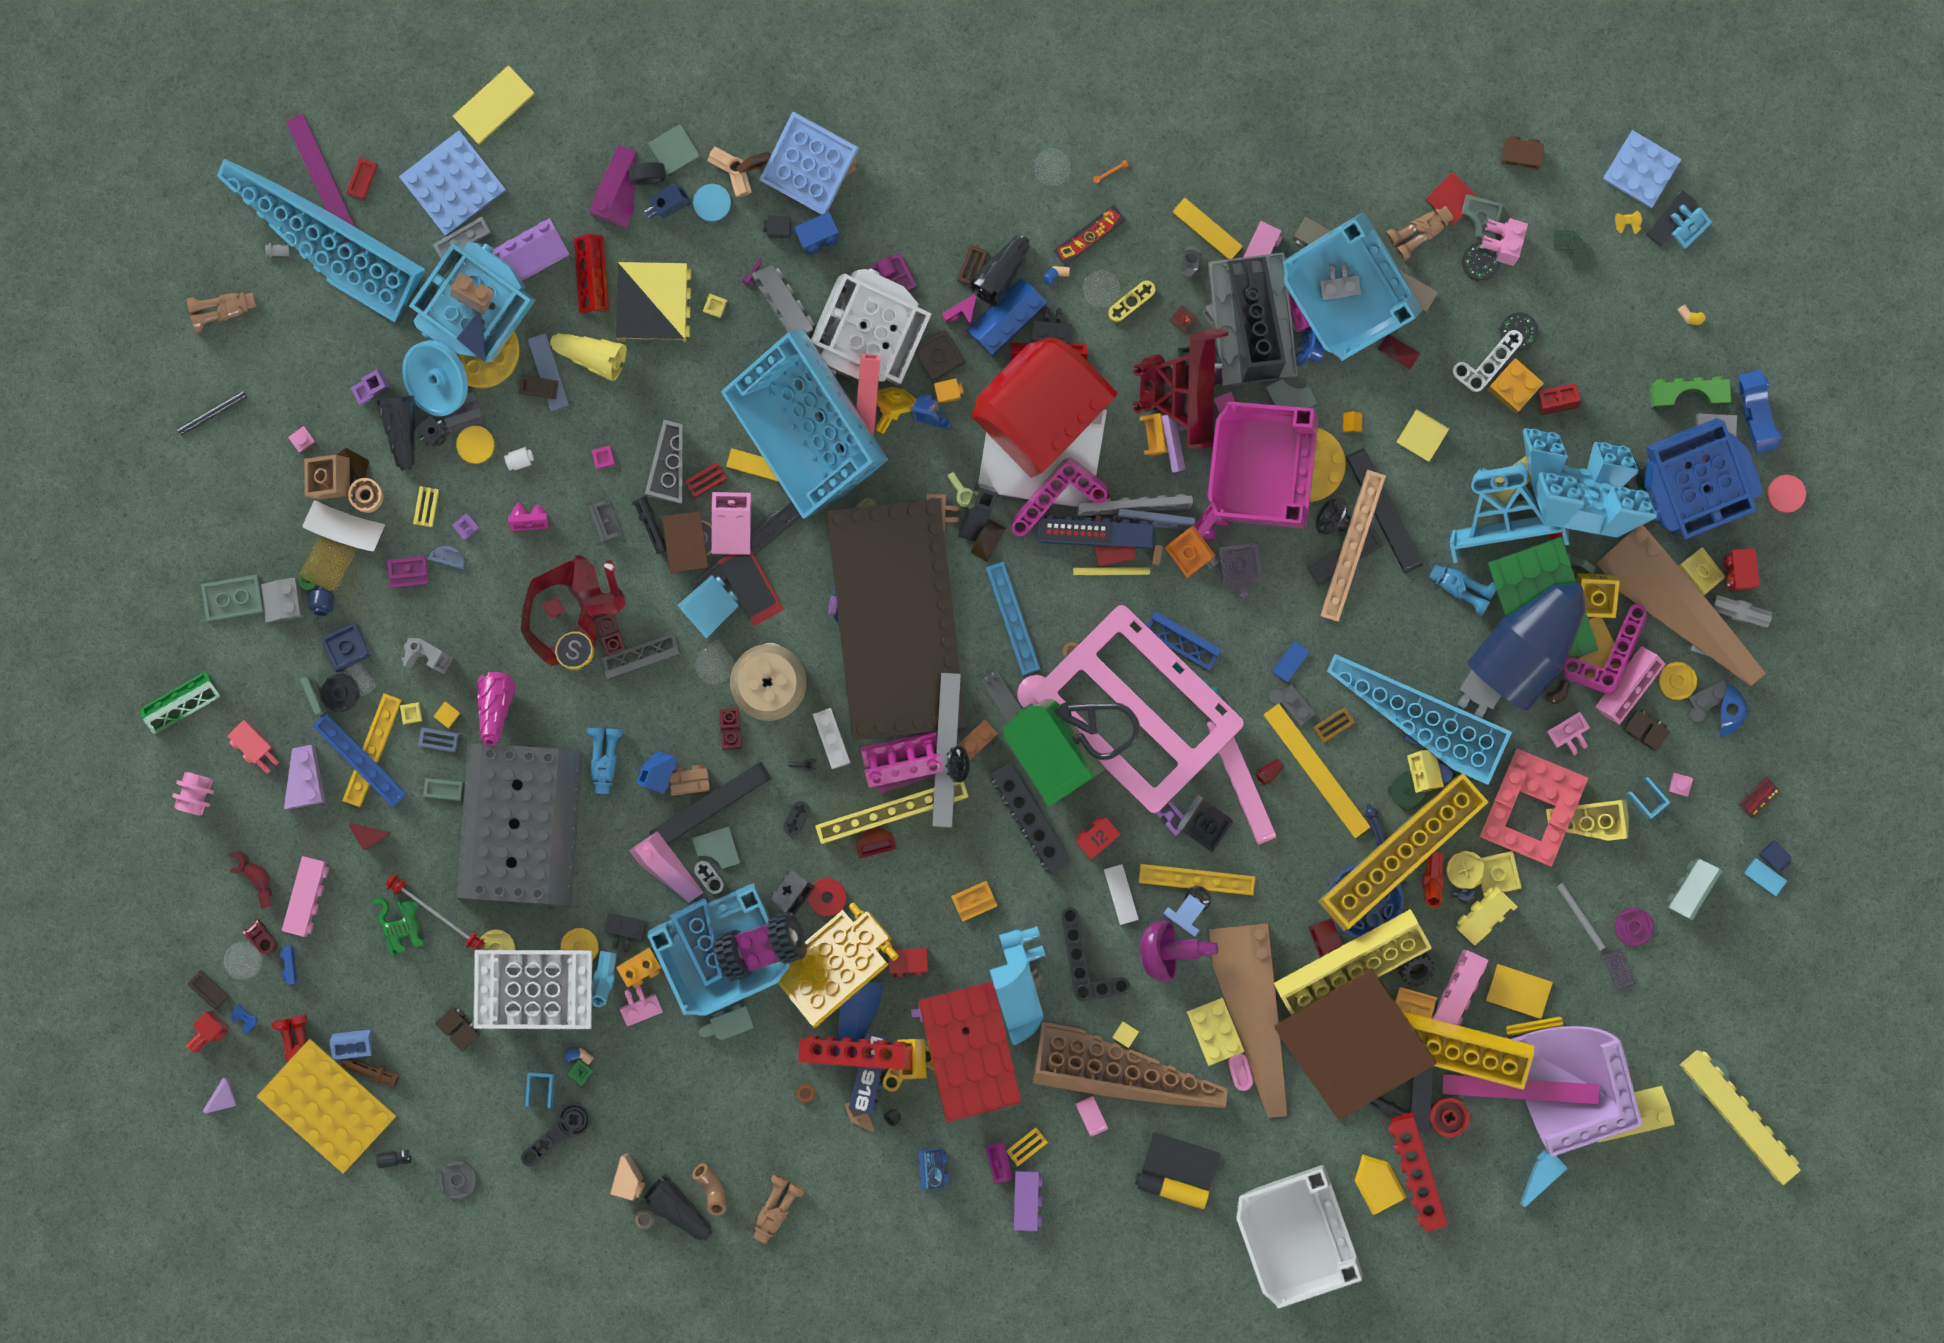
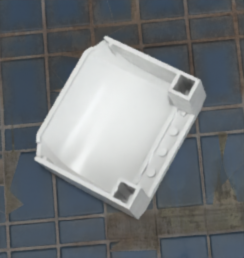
M1324 1165L1268 1183L1239 1196L1236 1219L1262 1292L1278 1308L1362 1281L1363 1273Z

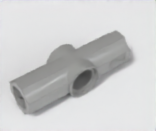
M1716 595L1712 607L1717 613L1729 616L1732 620L1741 623H1751L1768 628L1772 618L1771 611L1754 607L1753 604L1745 601H1735Z

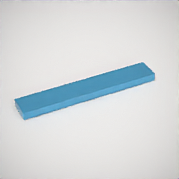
M1004 561L986 567L1022 676L1041 670Z

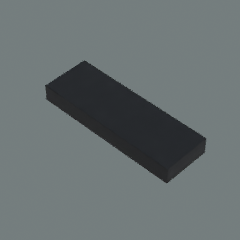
M1681 190L1646 235L1659 246H1662L1678 226L1671 218V215L1676 213L1683 219L1685 216L1679 207L1684 205L1690 211L1697 201Z

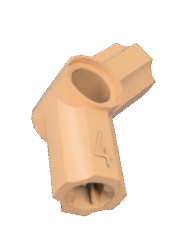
M714 147L709 154L707 162L729 173L736 197L751 194L752 191L746 172L739 173V171L734 172L731 170L733 164H741L743 161Z

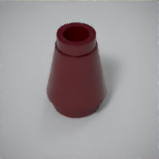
M1275 759L1257 769L1258 772L1255 776L1265 786L1274 780L1284 768V765L1279 759Z

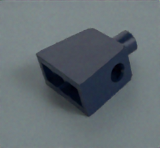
M673 183L651 197L652 205L644 209L649 219L657 215L666 218L690 205L691 201L683 187Z

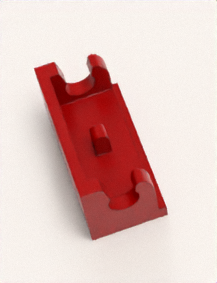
M1576 383L1538 391L1541 416L1579 408L1581 400Z

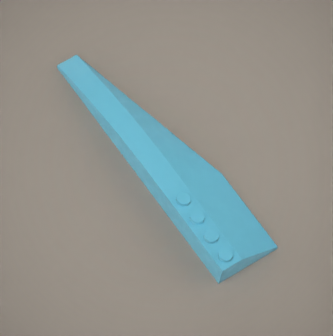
M223 160L217 177L234 193L237 192L247 205H251L257 211L256 214L259 217L264 218L279 236L300 252L299 255L314 265L313 268L318 273L321 272L326 276V280L331 285L391 321L396 322L420 283L425 271L423 267L292 191L229 160ZM344 237H346L347 239L350 240V241H348V242L342 244V242H343V240H344ZM346 247L349 249L350 254L347 253Z

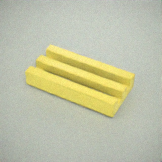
M420 486L413 524L433 527L439 489ZM425 491L426 497L422 514V520L419 521L423 493ZM434 493L429 523H427L426 517L430 495Z

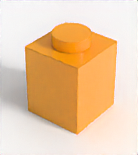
M956 378L934 383L939 404L960 400V394H964L962 384L957 383Z

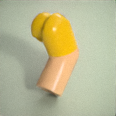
M1686 304L1677 309L1687 324L1700 325L1706 319L1705 314L1702 312H1690Z

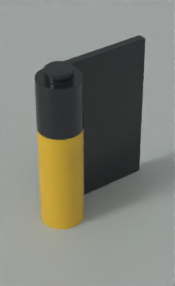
M1154 1132L1141 1174L1137 1173L1134 1184L1137 1185L1139 1190L1204 1210L1221 1153Z

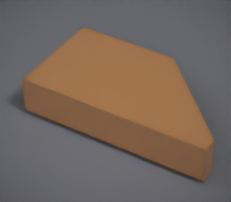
M850 1102L844 1104L852 1123L871 1132L875 1131L868 1113L849 1109Z

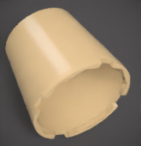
M774 644L758 645L744 652L734 664L730 677L731 693L739 708L749 716L765 721L778 720L791 714L802 702L807 687L806 673L798 657L790 650ZM771 677L773 685L771 687H764L763 678Z

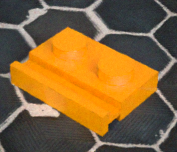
M987 881L951 896L962 922L997 907Z
M1399 987L1395 1002L1402 1011L1432 1018L1437 997Z

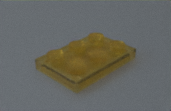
M320 535L299 576L331 592H335L358 548Z

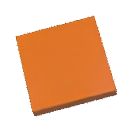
M1194 525L1164 547L1186 578L1216 557Z

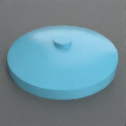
M434 340L420 342L409 349L403 361L402 373L408 394L415 396V404L426 413L434 416H446L457 411L463 405L468 391L467 375L458 356L448 346Z

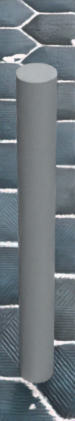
M1564 883L1556 886L1599 951L1603 950L1606 947Z

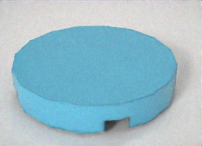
M704 185L694 195V210L704 221L717 222L725 218L730 211V195L720 185Z

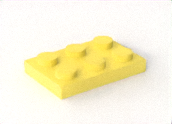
M1223 998L1187 1011L1208 1066L1244 1053Z

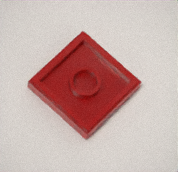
M1452 172L1425 201L1435 210H1440L1446 206L1454 219L1449 221L1453 226L1463 216L1461 213L1465 196H1478Z

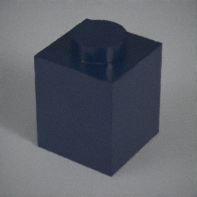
M1771 841L1758 854L1774 871H1783L1790 864L1789 860L1792 858L1777 841Z

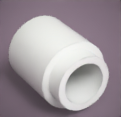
M526 447L509 452L508 455L504 456L508 469H514V471L532 465L531 461L534 460L531 449L527 450Z

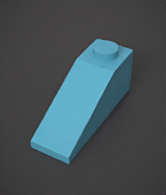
M1546 1150L1537 1156L1538 1161L1534 1164L1520 1201L1523 1207L1532 1202L1568 1169L1557 1156L1550 1157Z

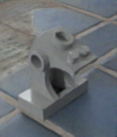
M408 638L403 650L405 657L401 658V662H403V666L411 669L418 658L427 656L428 662L426 665L445 674L454 658L420 638Z

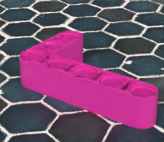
M1065 458L1015 515L1012 522V532L1017 536L1027 534L1069 484L1073 485L1095 503H1103L1106 500L1107 485L1075 459ZM1072 466L1074 470L1067 472L1064 470V467ZM1084 477L1087 478L1089 482L1084 484L1081 483L1079 479ZM1059 480L1062 484L1055 486L1052 484V481ZM1097 489H1101L1104 493L1102 495H1096L1094 491ZM1047 494L1050 498L1043 500L1040 498V495ZM1030 508H1034L1038 512L1036 514H1031L1028 512V510ZM1022 522L1025 524V527L1019 528L1016 526V523Z
M1641 604L1631 606L1604 669L1576 658H1568L1563 668L1564 676L1571 681L1606 694L1615 692L1646 623V608ZM1641 613L1643 616L1635 618L1633 614ZM1631 629L1634 630L1635 633L1633 635L1626 634V631ZM1621 646H1625L1628 648V650L1625 652H1621L1618 650V648ZM1613 663H1618L1621 665L1619 668L1616 669L1611 667ZM1571 666L1577 668L1574 672H1570L1567 669ZM1593 673L1595 677L1589 679L1586 677V674ZM1606 680L1613 681V684L1608 686L1605 685L1603 682Z

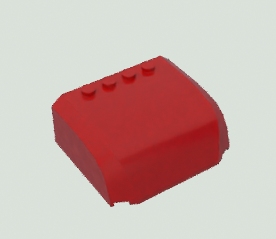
M1045 338L1027 344L977 396L971 417L1030 478H1033L1043 473L1115 399L1118 392L1070 345L1056 338Z

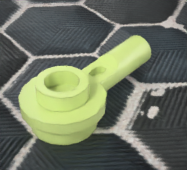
M952 472L948 475V478L958 492L957 502L962 507H968L973 491L964 488L955 473Z

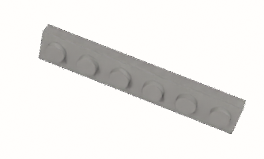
M1178 494L1175 497L1161 495L1150 499L1149 497H1139L1136 500L1121 498L1119 501H1111L1106 499L1103 503L1083 501L1078 504L1076 512L1077 517L1115 515L1119 509L1143 512L1185 510L1191 508L1193 499L1192 496Z

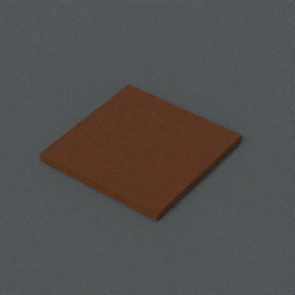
M1373 968L1358 975L1274 1026L1338 1120L1348 1116L1437 1063Z

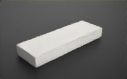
M1123 864L1104 869L1119 924L1122 925L1139 920Z

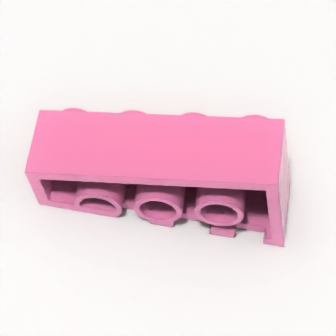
M1462 950L1432 1019L1458 1026L1461 1025L1463 1020L1461 1017L1462 1013L1470 1005L1471 1000L1469 999L1472 993H1475L1479 985L1478 981L1486 970L1487 959L1468 950Z

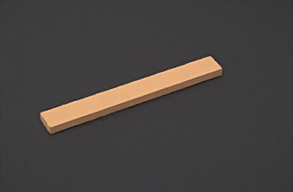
M1370 470L1366 471L1320 613L1322 617L1339 622L1386 475Z

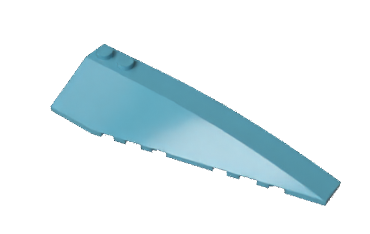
M1334 654L1327 670L1328 673L1449 767L1489 785L1510 738L1511 731Z

